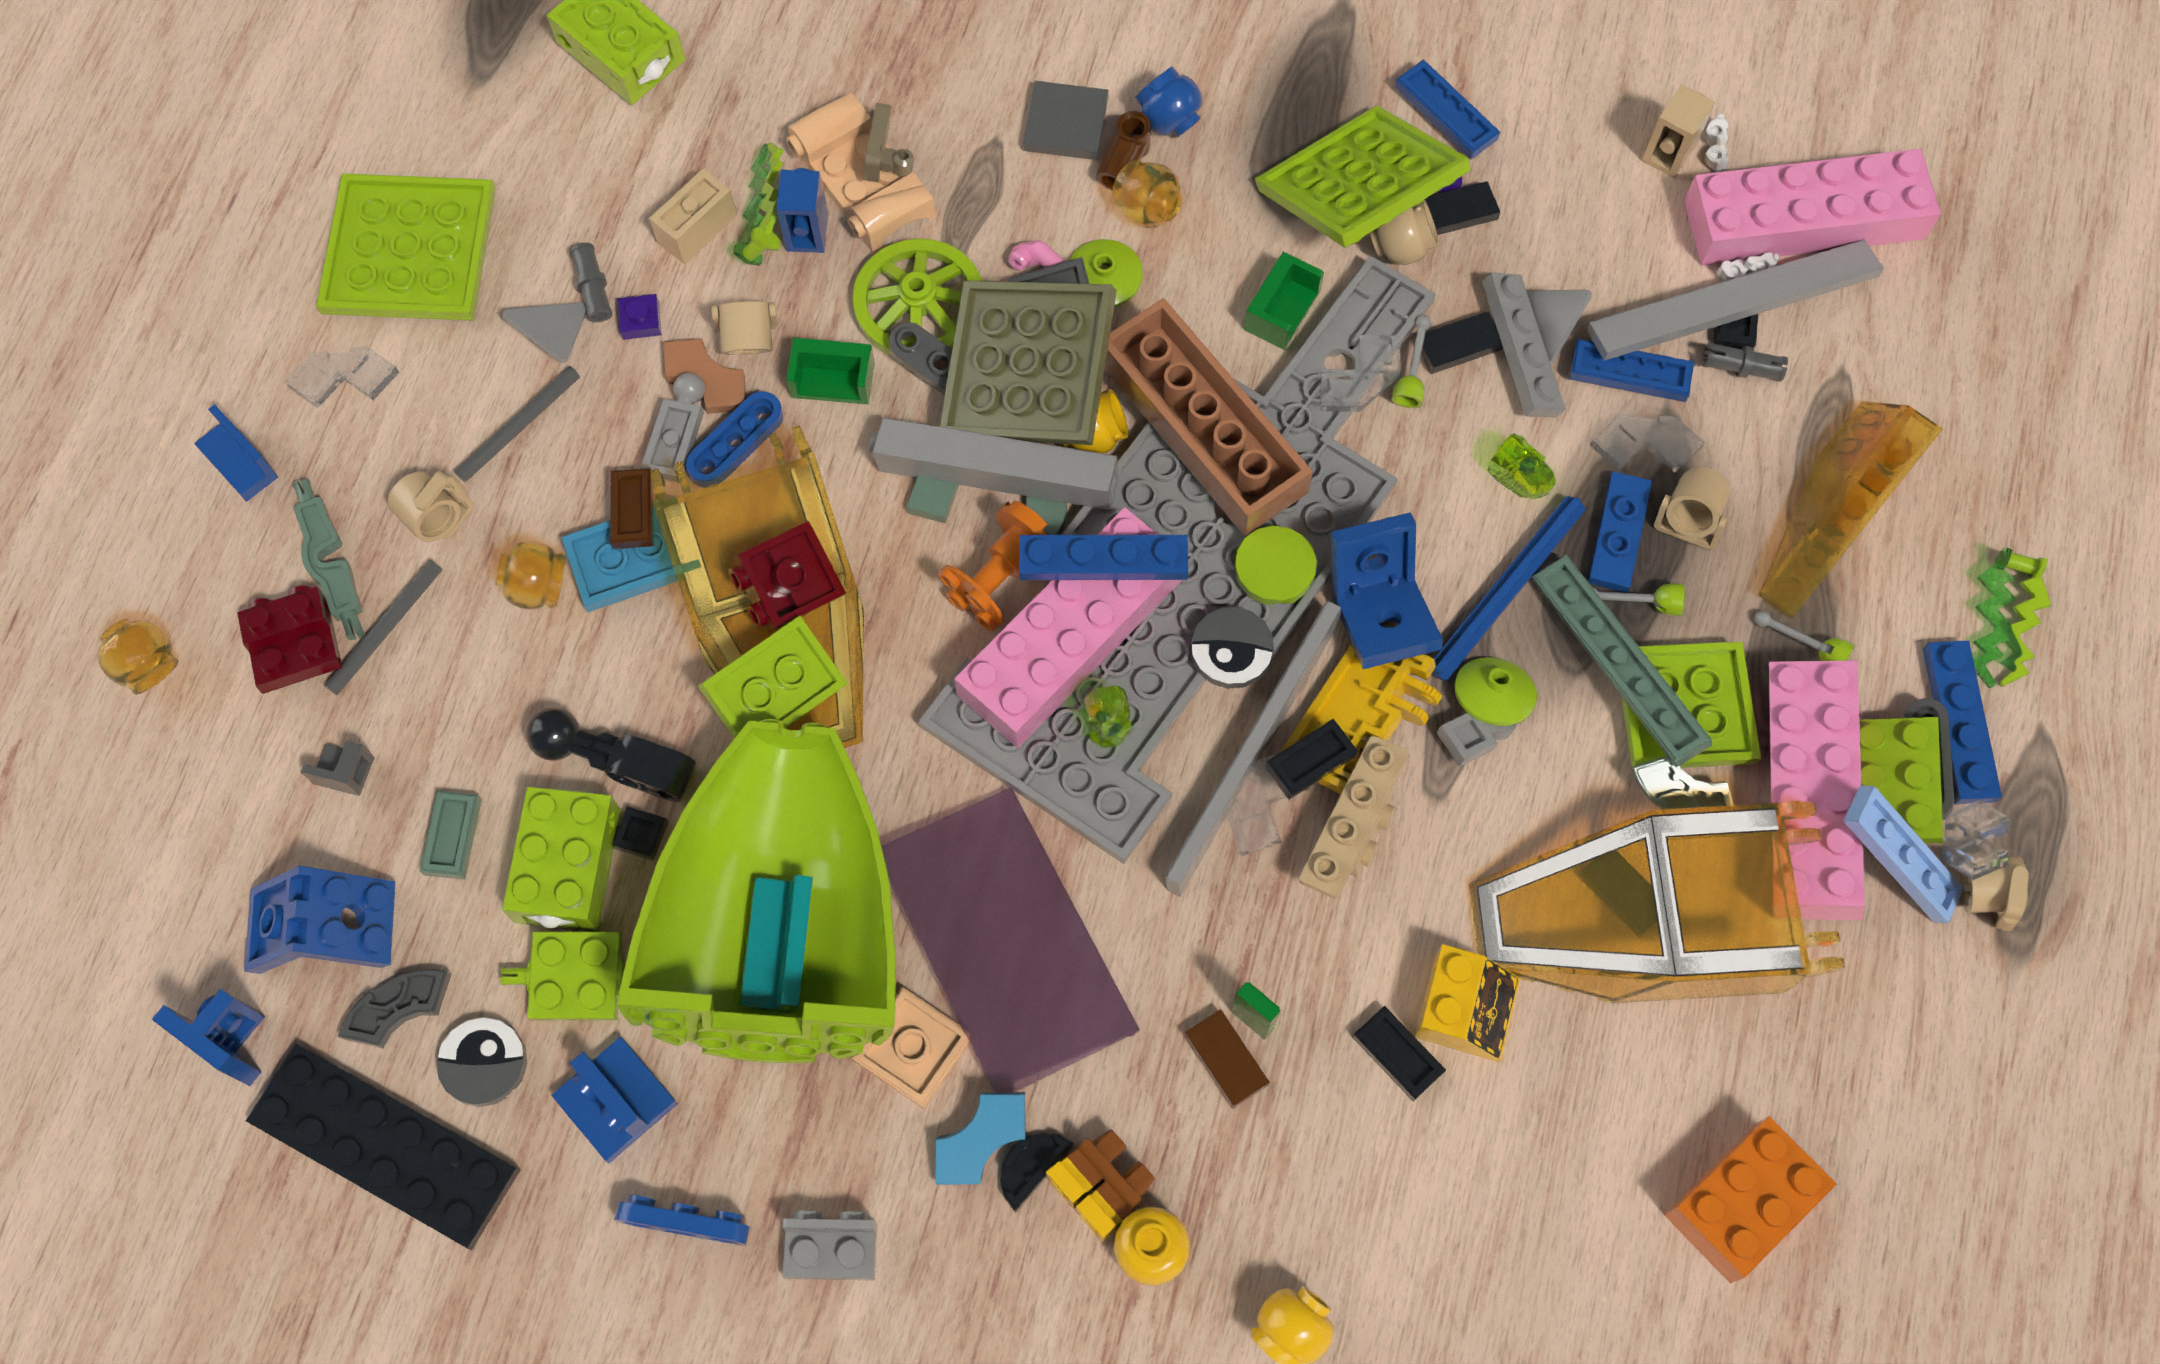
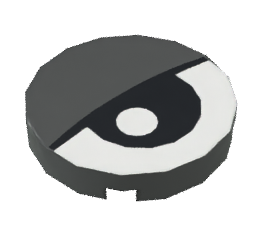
M1239 607L1219 608L1207 614L1196 625L1191 639V655L1196 669L1198 668L1204 675V678L1211 684L1227 689L1244 688L1252 684L1261 675L1263 676L1269 668L1274 652L1273 635L1265 621L1254 612Z
M485 1017L467 1020L454 1028L442 1042L436 1060L438 1078L445 1091L463 1104L476 1107L497 1104L507 1098L505 1096L510 1094L513 1089L516 1090L522 1082L527 1067L526 1047L516 1031L500 1020Z

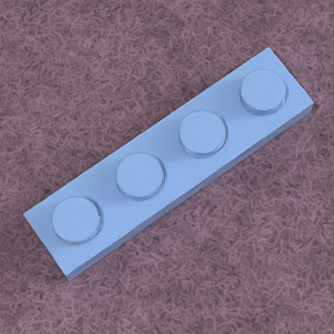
M1859 786L1843 822L1933 922L1949 923L1963 891V886L1875 786Z

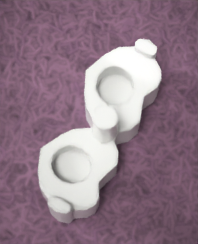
M1719 114L1717 118L1709 123L1704 136L1710 146L1705 154L1704 162L1715 172H1722L1728 164L1726 143L1728 140L1727 130L1729 123L1724 119L1725 116L1723 114Z
M1766 252L1762 256H1750L1746 262L1740 259L1733 262L1724 261L1717 270V275L1723 281H1728L1745 276L1746 274L1776 266L1779 255Z

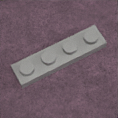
M1490 273L1482 280V284L1524 414L1528 417H1557L1566 409L1522 276Z

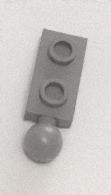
M691 372L681 374L674 382V393L678 398L677 401L663 398L640 468H651L654 478L682 483L686 471V461L692 452L704 415L702 407L693 404L703 398L705 383L699 375Z

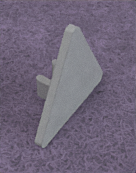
M1586 289L1527 291L1551 366L1592 297L1591 291Z
M584 302L512 308L503 311V319L557 361L566 363L586 316L587 309Z

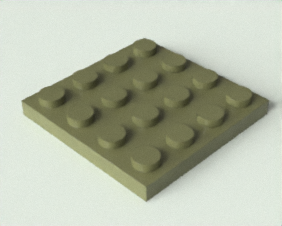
M964 281L940 427L1028 442L1093 445L1117 290L1112 284Z

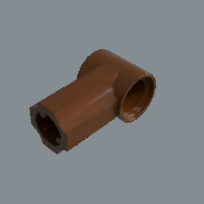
M1128 111L1117 120L1116 133L1096 173L1097 181L1101 182L1105 188L1115 192L1127 191L1141 159L1149 152L1151 146L1150 122L1145 114L1140 111ZM1135 133L1140 136L1132 138L1127 135Z

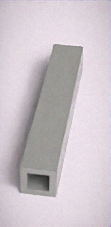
M882 418L879 432H873L870 440V454L874 456L880 472L916 478L921 476L956 483L957 485L1111 510L1119 479L1117 456L888 418Z

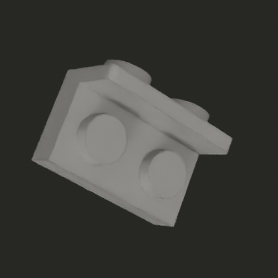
M795 1211L794 1219H783L782 1228L785 1230L784 1279L875 1280L877 1224L874 1220H867V1213L844 1211L840 1212L839 1219H822V1212Z

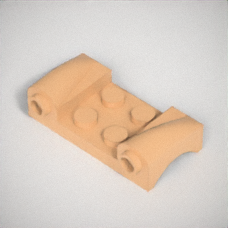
M851 92L788 126L789 136L786 137V141L795 157H801L811 171H820L823 188L847 218L848 225L853 234L858 239L862 238L873 253L881 247L892 233L903 225L914 220L934 217L936 215L935 201L914 172L901 176L894 171L880 170L879 183L863 180L872 118Z

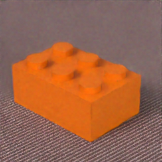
M1768 1116L1753 1125L1664 1216L1729 1283L1744 1279L1837 1183Z

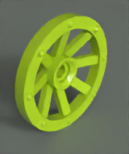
M909 239L891 244L874 254L865 263L856 278L853 289V307L859 328L870 343L882 352L891 355L889 350L890 335L887 332L906 312L910 314L911 323L922 327L923 316L930 314L945 332V335L937 339L953 349L956 325L937 302L939 300L960 305L962 292L940 287L939 285L959 275H962L965 281H982L976 266L963 252L947 243L932 239ZM915 258L914 270L909 274L895 265L896 262ZM928 258L937 259L949 264L930 275L926 274ZM881 273H884L899 284L870 290L872 284ZM898 299L876 324L868 311L867 305ZM910 336L909 341L902 340V343L907 347H911L916 344V340Z

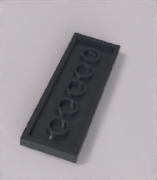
M295 1044L246 1119V1122L469 1250H473L521 1171L298 1044Z

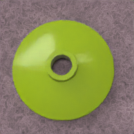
M1110 239L1090 241L1080 246L1069 259L1070 261L1080 257L1083 258L1090 284H1112L1117 290L1114 307L1120 306L1132 299L1141 286L1143 279L1141 261L1130 247L1119 241ZM1109 265L1111 267L1109 269L1104 270L1099 268L1098 266Z
M1483 657L1474 659L1460 669L1455 679V695L1462 708L1475 719L1490 725L1510 726L1518 724L1531 715L1537 702V690L1531 677L1518 665L1501 658Z

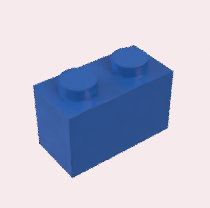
M805 168L781 170L777 214L786 251L825 253L828 209L820 171H811Z

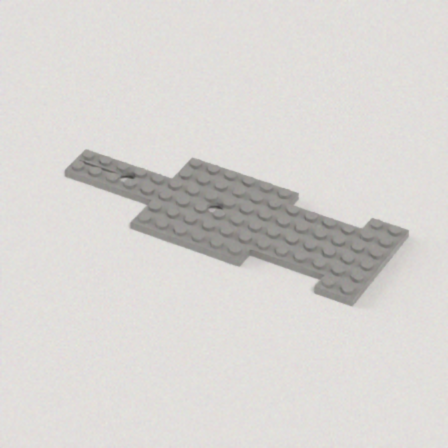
M1370 255L1264 397L1234 379L1313 471L1309 493L1257 528L1260 529L1272 525L1288 527L1302 534L1312 545L1317 559L1314 582L1304 596L1294 603L1286 605L1284 603L1265 605L1250 598L1243 591L1236 578L1235 561L1237 550L1247 536H1244L1235 524H1227L1223 522V518H1217L1214 510L1217 505L1216 501L1148 422L1118 461L1119 479L1111 510L1083 506L1063 532V535H1098L1126 507L1158 535H1188V580H1182L1018 749L957 696L954 678L972 661L969 658L963 662L918 721L919 727L1125 864L1172 798V792L1140 771L1206 681L1204 675L1198 668L1196 669L1192 661L1191 639L1196 625L1207 614L1219 608L1239 607L1252 611L1265 621L1273 635L1274 656L1332 576L1331 532L1369 523L1395 488L1398 478L1335 441L1333 438L1416 327V319L1424 315L1433 304L1436 294ZM1342 353L1352 359L1353 371L1347 376L1336 377L1326 371L1324 360L1328 356L1335 357Z

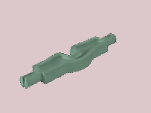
M301 479L302 486L296 481L293 484V488L300 503L294 506V511L304 536L301 549L304 567L312 579L322 587L329 610L337 621H342L347 639L356 640L355 633L359 638L364 636V630H362L357 614L363 612V608L357 594L352 568L345 559L323 563V559L340 549L343 543L331 522L326 505L320 497L315 498L310 480Z

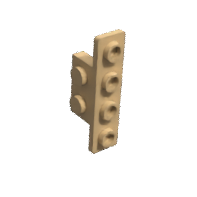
M1376 736L1369 738L1299 877L1302 885L1337 899L1350 874L1357 877L1363 865L1367 867L1371 865L1379 846L1375 842L1380 829L1386 831L1389 829L1397 807L1392 806V790L1409 758V751Z

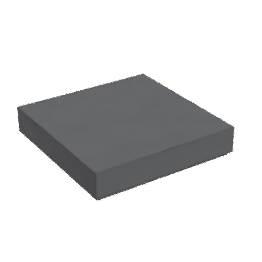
M1035 81L1023 142L1024 151L1098 160L1109 90Z

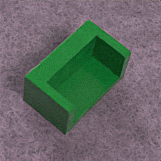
M1283 251L1246 310L1244 330L1285 350L1321 292L1324 272Z
M793 338L787 372V384L791 398L869 405L875 366L872 345Z

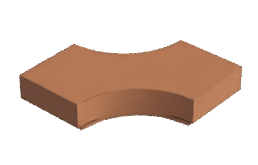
M702 338L663 342L664 370L667 383L674 384L677 377L683 373L691 372L699 375L705 383V393L702 399L705 402L708 414L733 412L746 399L743 369H731L716 363L707 354Z

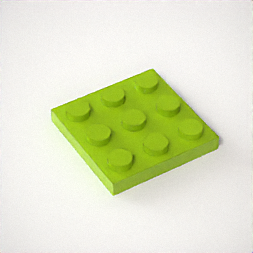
M1742 641L1639 646L1712 739L1711 747L1680 765L1681 768L1757 764L1761 760ZM1622 699L1631 767L1666 756Z

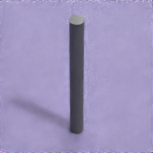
M568 366L454 470L458 478L466 483L580 378L577 371Z
M432 560L426 563L342 663L343 668L336 670L324 686L335 695L342 691L443 569Z

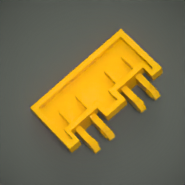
M1351 644L1280 752L1334 718L1358 750V754L1355 758L1317 783L1342 794L1367 744V740L1371 736L1389 741L1402 719L1418 726L1426 724L1429 719L1428 714L1422 708L1402 699L1405 693L1427 704L1438 705L1442 699L1441 693L1435 687L1410 676V674H1413L1427 681L1436 668L1435 660L1422 654L1362 669Z

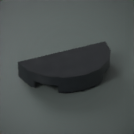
M1041 1133L1034 1136H1026L1025 1140H1020L1011 1147L1002 1163L1000 1182L1004 1198L1015 1213L1045 1180L1046 1172L1061 1161L1074 1146L1073 1142L1059 1134Z

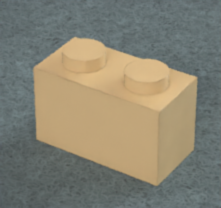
M1681 84L1660 115L1642 161L1675 179L1695 149L1715 102L1705 97L1702 93L1691 90Z

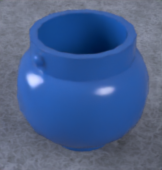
M1173 66L1160 74L1135 96L1142 106L1141 112L1149 119L1150 129L1158 135L1167 136L1174 133L1178 138L1201 119L1197 114L1202 107L1203 98L1201 91L1191 78L1183 74L1179 75Z

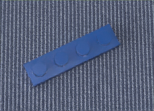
M1020 535V580H1188V535Z
M1966 640L1927 643L1923 648V654L1932 698L1944 705L1949 716L1954 805L1997 802L2002 798L1970 642Z

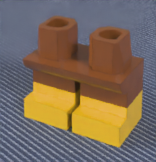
M1112 1129L1097 1137L1093 1142L1088 1138L1085 1139L1075 1151L1046 1172L1047 1180L1073 1209L1076 1207V1213L1102 1243L1119 1228L1121 1222L1141 1206V1197L1155 1180V1177L1140 1161L1134 1164L1122 1176L1111 1165L1127 1149V1146Z

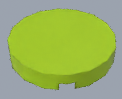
M1272 525L1257 529L1244 538L1236 554V578L1243 591L1250 598L1261 604L1274 605V603H1284L1286 605L1294 603L1308 592L1315 579L1317 559L1312 545L1302 534L1288 527Z

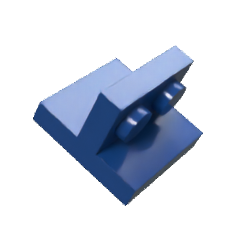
M222 989L201 1004L194 1021L165 1005L151 1019L218 1071L248 1086H251L262 1073L236 1052L265 1017L251 1006Z
M621 1037L593 1060L585 1052L578 1055L569 1063L577 1074L551 1095L609 1164L678 1105Z

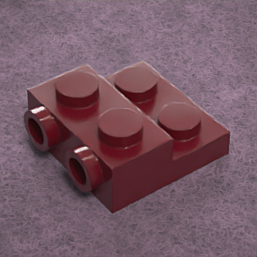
M809 521L741 552L730 560L733 568L729 569L732 583L738 591L745 589L752 602L748 606L749 615L756 627L761 628L764 626L767 633L787 625L798 616L803 617L847 594Z
M306 585L295 586L289 590L288 596L273 601L267 598L255 599L248 604V609L237 612L242 642L250 653L255 685L261 694L343 668L332 615L326 598L318 586L313 588Z

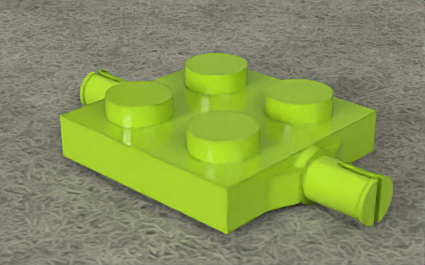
M533 932L532 953L527 968L502 967L500 974L517 977H500L501 985H526L529 993L527 1019L618 1020L619 1008L617 1002L625 969L621 956L623 934L620 932Z

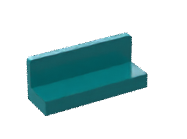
M795 875L790 882L766 878H757L754 881L740 995V1005L742 1007L791 1013L799 1006L813 877Z

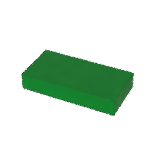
M1245 982L1237 991L1231 1010L1236 1017L1263 1040L1275 1028L1281 1011L1280 1007L1250 982Z

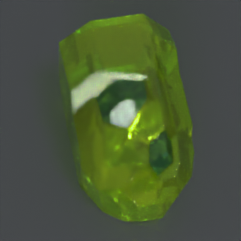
M1515 433L1509 435L1499 447L1487 469L1496 481L1523 498L1537 499L1544 497L1551 492L1556 484L1554 471L1546 463L1545 456L1529 445L1524 437Z
M1106 686L1096 688L1087 694L1084 698V713L1089 740L1102 749L1122 745L1131 734L1132 728L1125 689L1120 686Z

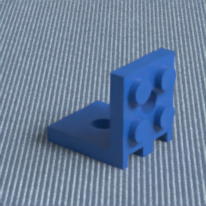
M1411 512L1331 532L1332 600L1334 604L1341 607L1340 619L1362 669L1442 650L1443 638L1415 582L1416 522ZM1377 554L1375 558L1367 560L1371 555ZM1384 621H1394L1399 625L1394 628H1384L1379 624Z
M299 865L251 888L244 972L262 974L300 957L377 968L391 965L396 881ZM344 908H348L355 913L357 918L355 929H349L342 922L341 913Z

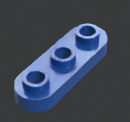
M769 392L751 394L689 454L686 468L694 484L702 488H713L720 485L781 425L783 410L779 399ZM762 413L770 414L765 420L758 419V416ZM734 440L743 441L742 444L737 447L730 446L731 442H733ZM711 466L715 468L712 473H702L706 467Z
M629 1195L628 1202H618L614 1221L622 1224L734 1245H746L750 1226L742 1224L743 1216L740 1214L716 1211L715 1218L698 1215V1207L682 1203H673L671 1210L654 1207L656 1200L638 1195Z

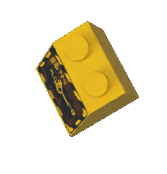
M1442 944L1434 957L1414 1037L1500 1062L1520 978L1486 956Z

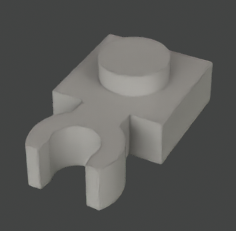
M1466 713L1441 725L1437 735L1460 767L1493 751L1498 744L1496 740L1508 738L1517 725H1490Z

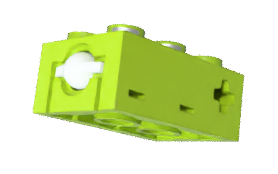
M564 0L547 14L556 43L631 106L686 60L678 32L639 0Z
M527 787L502 911L514 923L529 925L531 922L533 925L546 928L580 930L581 927L584 931L599 932L614 852L612 842L618 830L621 809L611 795Z

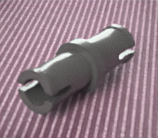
M591 243L576 244L570 249V255L573 258L577 273L575 280L576 288L583 295L588 320L595 323L606 321L612 317V309L609 306L605 291L607 280L605 274L600 272L594 245Z
M1713 342L1707 343L1703 354L1707 359L1702 360L1703 367L1736 372L1737 377L1747 378L1748 375L1773 379L1778 382L1784 379L1787 367L1782 366L1788 364L1786 356L1780 357L1754 352V348L1750 346H1743L1742 349L1714 344Z

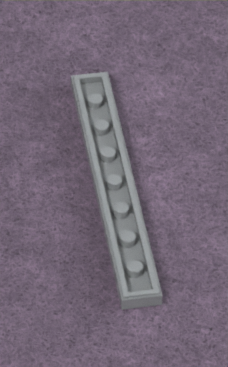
M1864 239L1589 322L1586 331L1605 361L1880 277L1884 268Z
M1328 601L1318 614L1165 875L1166 887L1171 893L1179 897L1182 895L1339 625L1340 606Z

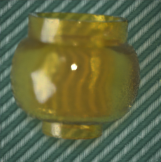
M1140 160L1132 161L1120 171L1115 180L1112 191L1113 202L1121 208L1126 218L1137 226L1156 228L1174 219L1181 209L1182 195L1179 178L1171 169L1163 164L1155 162L1143 163Z
M536 541L519 542L512 547L510 554L501 553L495 585L503 586L505 599L516 607L523 609H539L544 605H548L549 608L557 607L567 556L563 555L562 552L554 553V550L544 543Z
M128 619L120 620L110 626L100 637V641L103 644L99 648L97 660L101 670L110 680L120 686H127L135 695L144 693L158 685L178 665L179 660L171 653L172 643L169 637L156 624L148 620H136L130 622Z

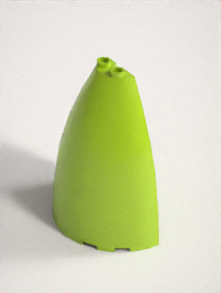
M776 719L749 720L712 766L684 808L657 861L632 936L617 1006L624 1018L633 1026H640L643 1022L652 1027V1037L674 1046H680L685 1044L686 1041H690L702 1047V1053L707 1055L766 1063L815 1062V1056L820 1053H829L837 1059L863 1053L864 1045L869 1042L877 1046L883 1044L891 1036L895 1022L896 956L890 882L877 826L859 778L835 728H828L819 723H805L800 730H788L784 728V724ZM795 875L813 877L799 1006L791 1013L742 1007L740 1005V995L754 881L757 878H766L790 882Z

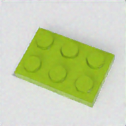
M798 616L697 687L735 738L749 720L776 719L784 724V728H786L848 683L802 617Z
M1938 717L1859 720L1861 786H1875L1925 844L1944 843Z

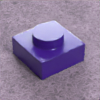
M656 294L618 298L620 333L623 340L662 335L659 300Z

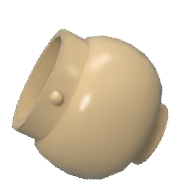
M1425 199L1422 203L1409 208L1393 218L1391 222L1370 232L1377 255L1379 257L1386 255L1390 262L1397 265L1415 263L1424 258L1429 249L1439 246L1436 227Z

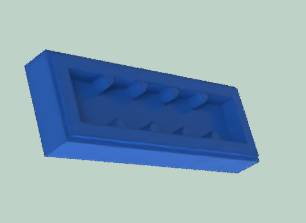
M1424 59L1396 79L1395 88L1470 160L1499 139L1500 131Z
M1577 339L1574 345L1569 379L1686 402L1690 394L1694 361L1643 351H1634L1604 361L1593 342Z
M1612 472L1609 478L1588 577L1589 584L1625 593L1629 591L1652 480Z

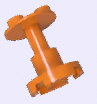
M1015 500L1011 504L1009 501L1006 502L996 512V520L1004 534L989 548V554L992 558L972 579L961 570L950 565L943 566L937 573L942 583L950 589L945 594L947 599L960 611L968 608L975 614L977 622L989 632H993L1004 622L1003 615L990 598V594L1009 575L1015 578L1020 576V535H1047L1043 529L1048 524L1028 506Z

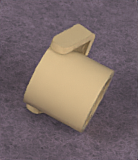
M743 301L712 306L714 329L720 332L722 354L748 355L773 351L771 329L777 328L775 302Z
M1698 467L1686 471L1679 479L1673 495H1665L1654 527L1660 532L1709 550L1715 549L1728 520V517L1723 516V513L1730 499L1731 488L1729 482L1721 473L1714 469Z
M441 471L437 472L433 477L426 472L408 474L393 486L388 496L390 510L423 542L450 538L473 509V503L468 497V492L460 481Z
M2020 855L1964 857L1961 863V885L1963 886L1962 899L1965 910L1968 913L1996 912L1994 928L2012 931L2022 918L2028 900L2029 872L2025 868L2022 857Z

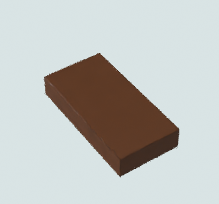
M651 468L611 471L610 544L613 549L654 546V475Z
M1221 1009L1184 1033L1185 1038L1232 1109L1269 1086V1080Z

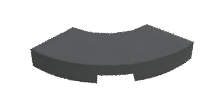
M421 969L394 976V979L382 984L372 992L369 991L357 1002L347 1015L338 1037L342 1040L384 1049L391 1034L405 1021L421 1015H439L452 974L439 969Z

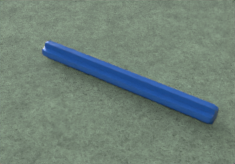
M1571 496L1564 498L1445 643L1442 650L1433 658L1436 665L1432 672L1433 677L1442 681L1448 680L1583 515L1585 506L1579 498Z

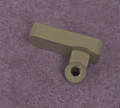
M876 102L866 151L863 180L879 183L880 170L894 171L901 176L909 175L913 170L914 156L909 150L900 149L896 151L895 149L886 148L892 105Z

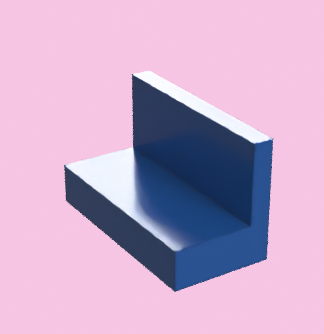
M214 404L208 410L220 424L194 444L247 502L276 480L278 476L258 451Z

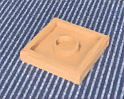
M902 987L895 996V1022L891 1036L880 1046L871 1044L872 1042L865 1044L863 1053L853 1056L852 1060L924 1110L972 1042L974 1035Z

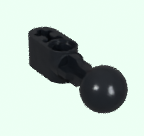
M550 707L537 712L530 719L526 729L528 746L538 757L549 761L561 760L571 754L586 758L591 767L606 772L605 774L612 780L672 802H680L696 765L695 760L681 752L636 736L623 734L619 738L605 732L595 736L581 731L576 718L562 708Z

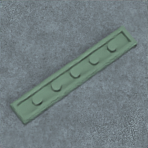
M1567 555L1532 576L1533 583L1675 768L1712 746V739Z

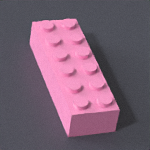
M1922 149L1695 175L1684 199L1701 266L1720 264L1724 261L1733 262L1737 259L1745 261L1750 256H1762L1766 252L1777 253L1779 256L1828 251L1864 239L1869 246L1926 239L1941 216Z
M1124 507L1098 535L1158 534ZM1052 580L954 678L957 696L1018 749L1182 580Z
M1858 660L1769 662L1771 808H1775L1779 831H1771L1772 918L1863 921L1865 909L1863 843L1843 822L1859 786H1861Z

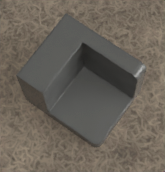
M346 741L343 748L327 744L324 746L317 766L303 764L300 773L314 785L360 796L375 758L362 744Z

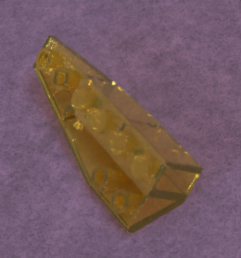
M1862 401L1816 457L1758 595L1792 619L1926 452L1943 428L1909 405Z

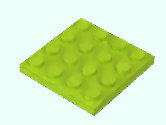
M1376 105L1258 176L1255 180L1259 192L1346 248L1351 244L1357 243L1362 237L1380 226L1391 222L1393 218L1409 208L1422 203L1424 199L1443 187L1451 185L1456 179L1465 175L1471 169L1468 157Z
M342 173L316 304L319 312L324 315L474 321L496 191L493 180Z

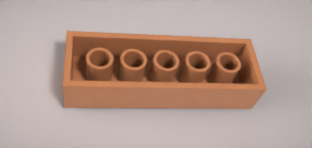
M1164 297L1110 332L1105 370L1244 536H1247L1309 493L1313 475L1311 468Z

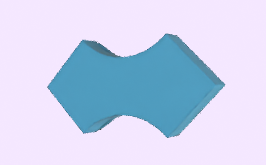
M981 1092L978 1109L971 1121L955 1133L936 1137V1185L981 1184L983 1169L989 1157L998 1148L1009 1142L1025 1140V1092Z

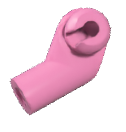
M1040 240L1019 243L1012 249L1008 257L1010 265L1016 270H1024L1025 267L1042 265L1046 268L1066 262L1049 245Z

